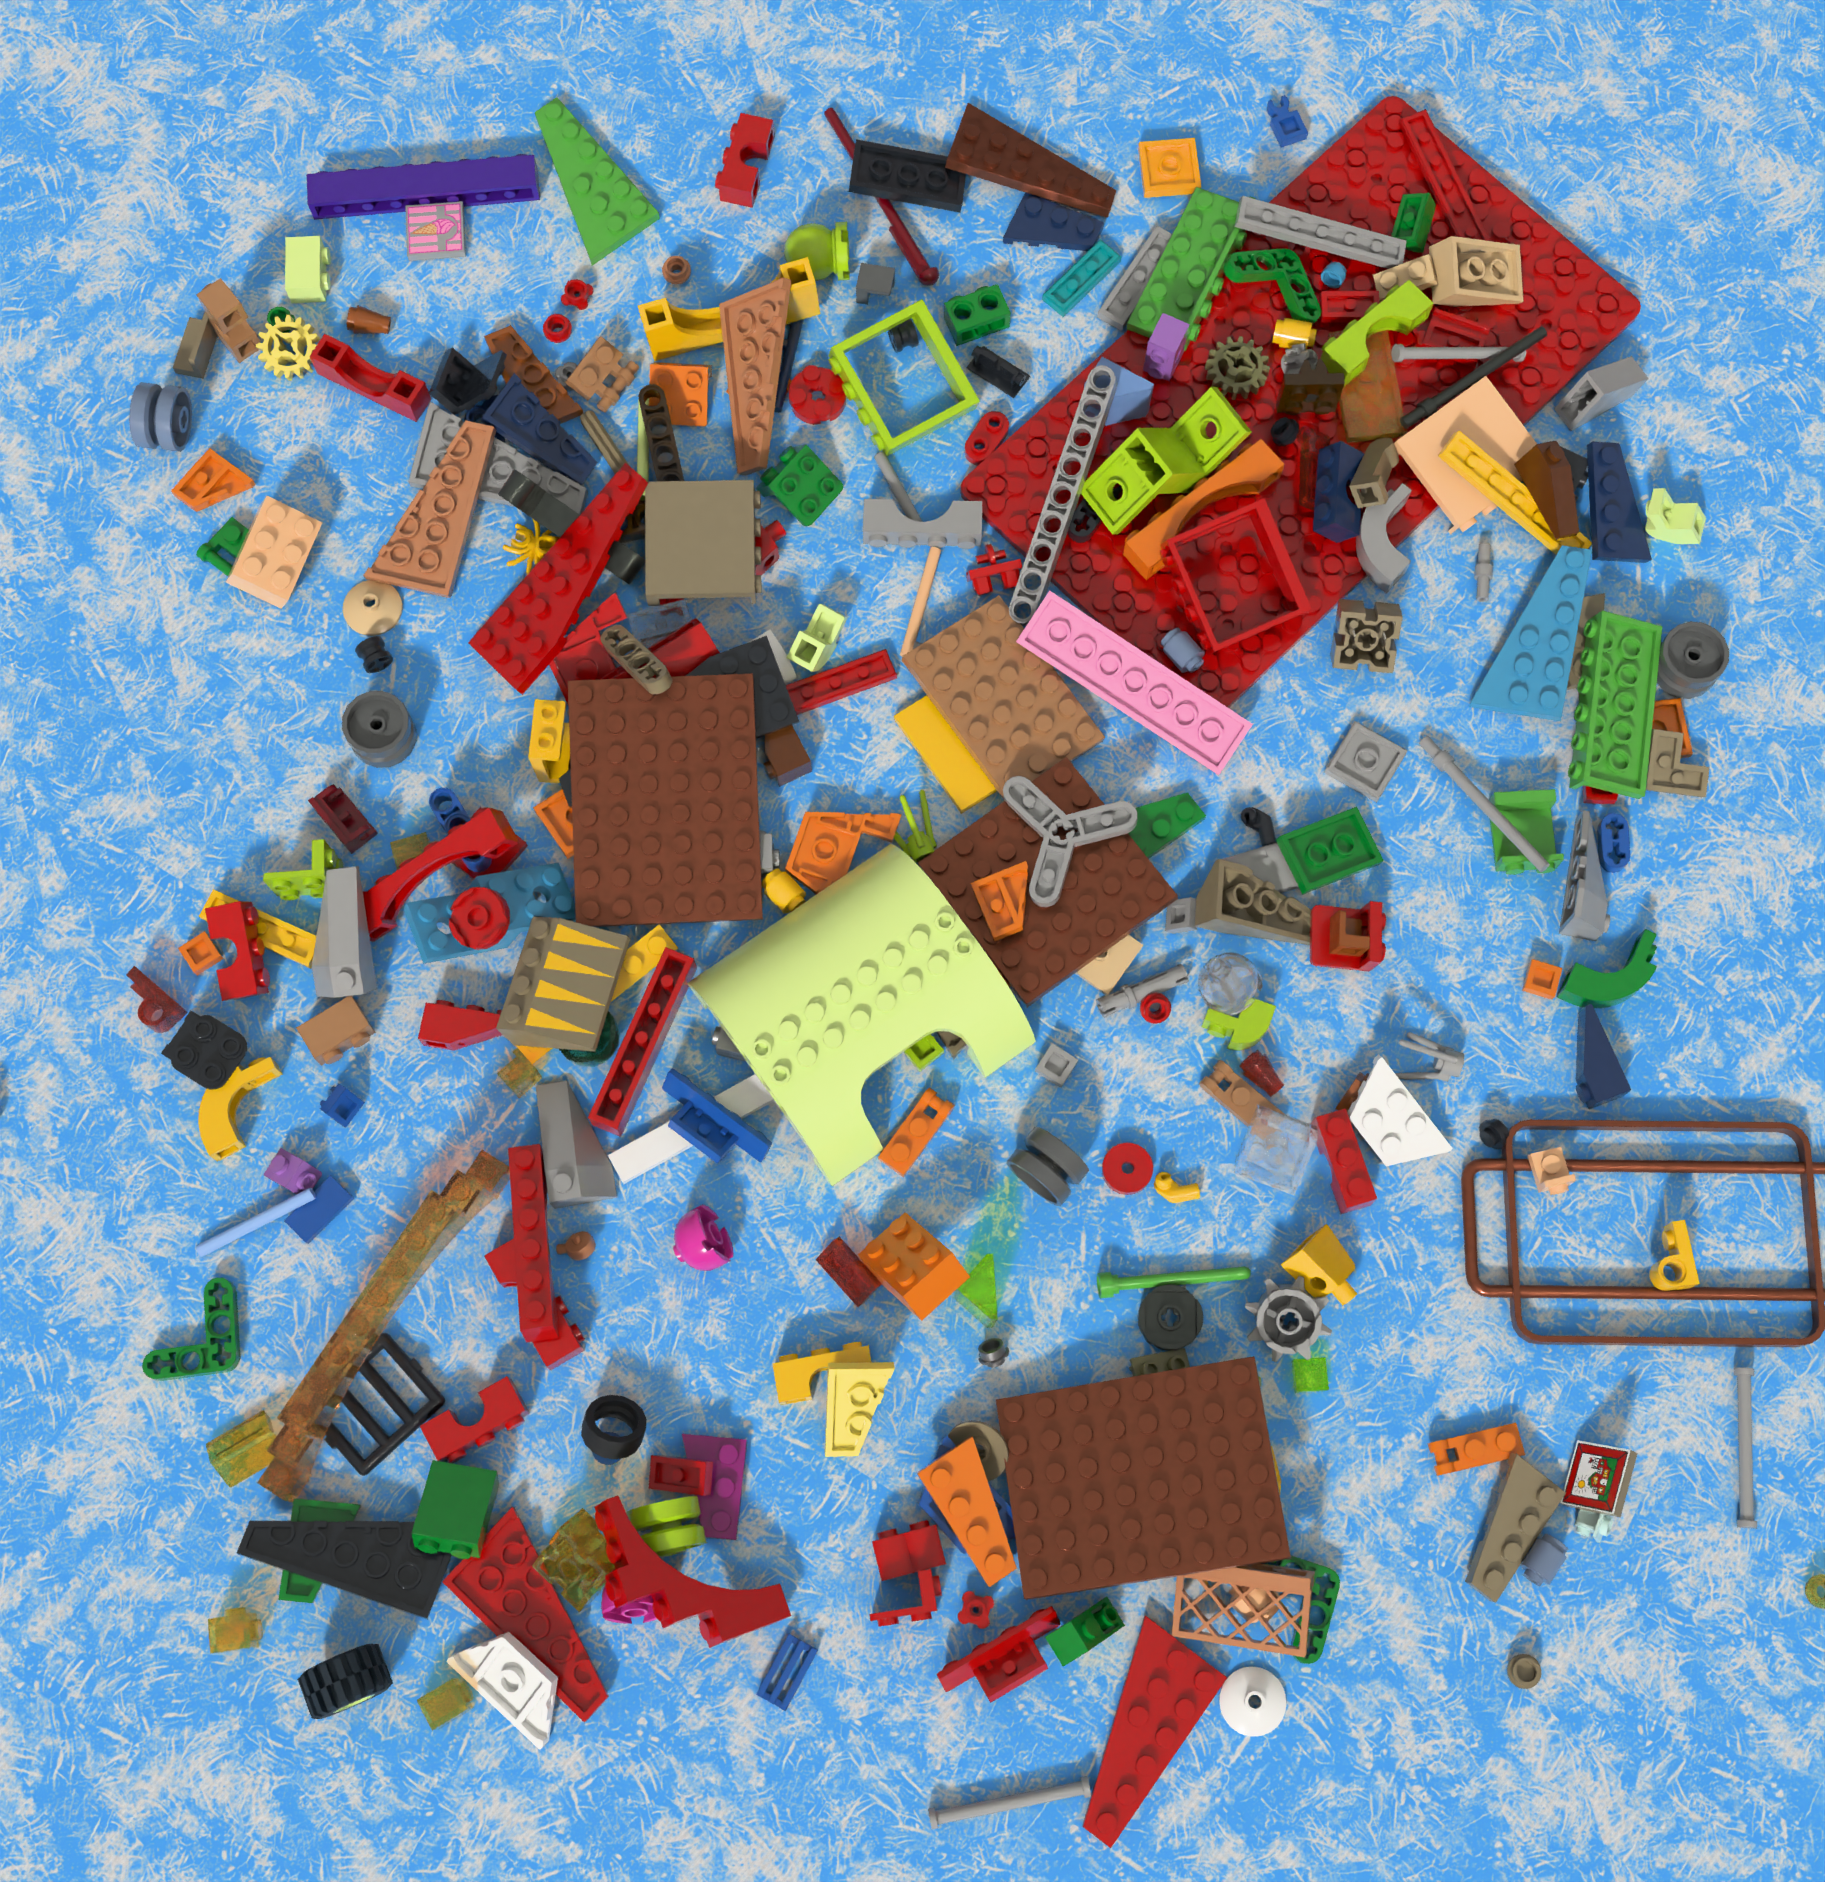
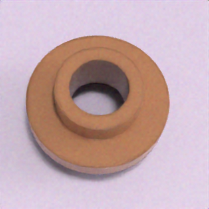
M671 256L663 264V277L671 284H682L691 275L690 264L681 256ZM674 270L681 271L679 273H672Z

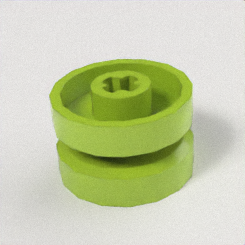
M697 1496L657 1502L626 1512L630 1522L637 1531L651 1530V1533L641 1535V1538L659 1557L683 1553L687 1551L686 1549L707 1543L703 1526L699 1524L682 1526V1522L693 1520L701 1514Z

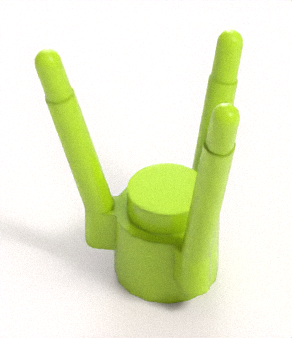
M920 790L919 795L926 836L924 831L919 832L904 795H901L899 798L913 834L907 838L908 844H906L897 831L894 836L901 849L909 857H912L915 863L935 851L934 848L937 847L933 837L924 790Z

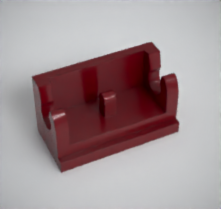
M334 784L308 800L317 814L351 854L378 834L340 787L337 788Z

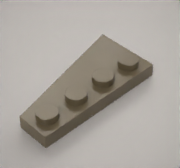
M1510 1453L1506 1477L1504 1480L1501 1479L1497 1493L1500 1494L1493 1512H1489L1486 1521L1488 1527L1484 1539L1478 1543L1465 1580L1466 1583L1485 1598L1495 1603L1566 1494V1492L1515 1453Z

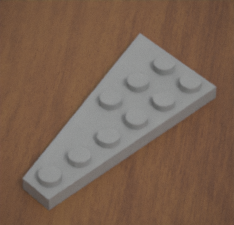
M429 402L408 481L411 487L421 489L424 488L430 479L429 475L434 467H438L447 453L446 449L464 423L461 418L443 411L432 402ZM494 437L478 500L513 506L499 496L498 493L515 469L578 514L584 511L588 495L585 487L558 472L551 471L542 466L537 460L524 456L517 452V449Z

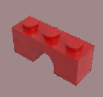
M740 113L738 122L733 123L730 132V140L732 142L730 147L725 148L723 154V171H718L715 180V188L719 189L720 201L753 208L760 186L759 168L748 166L745 162L752 158L768 160L775 137L774 121L772 119Z
M238 901L205 908L210 939L228 938L234 942L237 948L235 962L227 968L216 970L222 1001L237 1000L269 993L270 975L268 970L264 968L262 957L265 948L262 939L258 936L257 924L259 923V916L252 902Z
M1346 1108L1315 1117L1310 1127L1319 1153L1324 1154L1328 1160L1332 1173V1183L1330 1185L1340 1214L1371 1206L1377 1200V1196Z
M506 1376L478 1392L484 1404V1414L476 1424L463 1426L455 1412L448 1409L420 1425L437 1461L455 1463L467 1455L465 1450L476 1444L478 1448L483 1447L495 1440L494 1434L506 1428L507 1431H510L525 1422L523 1417L530 1413L512 1379Z

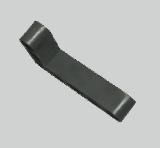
M515 469L498 493L499 496L559 537L564 534L580 515ZM614 541L608 551L610 558L605 568L630 585L644 565L645 559L621 542Z

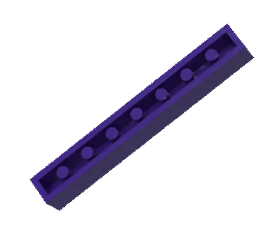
M534 155L492 156L476 160L434 161L430 164H404L395 167L377 166L371 169H347L336 172L319 171L313 174H306L307 204L314 220L406 212L407 205L462 201L464 207L540 200L538 168Z

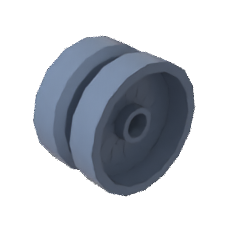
M144 382L136 386L130 404L129 423L132 440L137 447L156 449L160 445L163 450L178 452L185 449L192 425V404L186 388L167 385L162 389L158 384Z

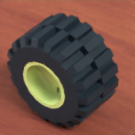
M379 1644L362 1645L336 1655L306 1670L297 1679L312 1719H323L352 1708L385 1692L393 1684Z

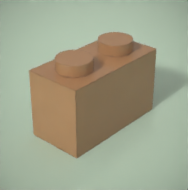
M347 996L296 1027L314 1059L321 1066L325 1063L332 1064L342 1058L343 1052L352 1047L357 1048L366 1044L370 1040V1036L376 1033L361 1007L352 996Z

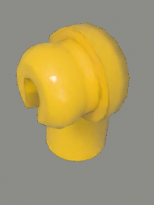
M1160 1172L1156 1175L1154 1188L1158 1194L1169 1202L1179 1203L1200 1199L1197 1183L1180 1186L1172 1180L1171 1175L1167 1172Z

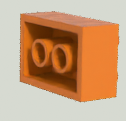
M906 1212L895 1219L887 1229L870 1241L857 1254L875 1279L921 1321L970 1278L955 1255Z

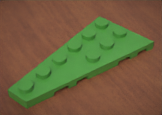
M557 97L535 112L537 123L549 150L589 260L593 266L659 220V212Z

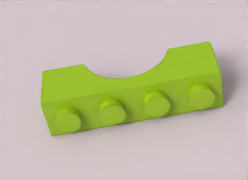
M1410 280L1406 281L1402 286H1394L1387 293L1386 299L1379 304L1377 302L1373 303L1364 313V317L1359 321L1356 319L1352 320L1343 330V334L1337 339L1335 337L1330 338L1323 345L1321 359L1329 373H1344V387L1365 370L1370 356L1366 347V340L1371 335L1385 330L1398 331L1408 335L1429 317L1434 303Z

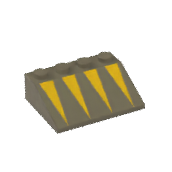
M533 917L496 1029L513 1045L595 1052L630 938L623 934L562 918Z

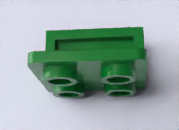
M807 444L796 447L789 446L780 454L779 459L781 461L775 468L770 467L761 475L760 480L762 482L756 489L760 491L763 497L775 495L803 526H810L841 493L843 484Z

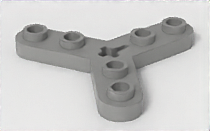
M1012 777L1007 780L1003 787L1004 799L1008 806L1043 838L1029 885L1030 897L1040 907L1052 906L1059 900L1075 847L1127 834L1136 827L1138 822L1135 807L1126 801H1117L1066 815L1025 777ZM1063 827L1065 831H1071L1066 834V839L1060 840L1059 836H1053L1057 833V828Z

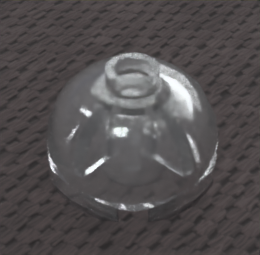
M1224 952L1214 956L1202 967L1198 976V991L1205 1004L1210 1009L1230 1016L1240 1013L1251 1006L1255 1001L1252 996L1256 993L1257 988L1261 991L1263 986L1262 975L1253 962L1247 957L1234 952Z

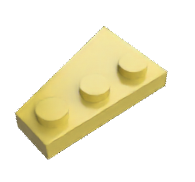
M894 1362L828 1363L825 1457L859 1455L871 1427V1419L876 1407L881 1403L884 1396V1388L894 1372Z

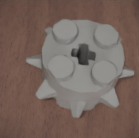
M1299 1276L1293 1285H1277L1270 1278L1266 1279V1292L1259 1301L1245 1304V1308L1255 1315L1257 1325L1247 1336L1248 1340H1264L1267 1346L1272 1348V1361L1277 1362L1284 1353L1295 1354L1298 1352L1306 1360L1310 1359V1345L1312 1346L1316 1342L1318 1336L1331 1335L1332 1330L1322 1323V1316L1320 1314V1311L1329 1302L1328 1297L1313 1298L1304 1289V1277ZM1288 1312H1292L1293 1317L1296 1318L1295 1322L1289 1321L1288 1325H1283V1320L1280 1317Z

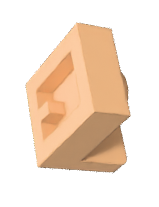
M1561 1147L1531 1153L1527 1156L1538 1193L1549 1191L1550 1195L1569 1191L1568 1186L1576 1181L1575 1174H1569Z

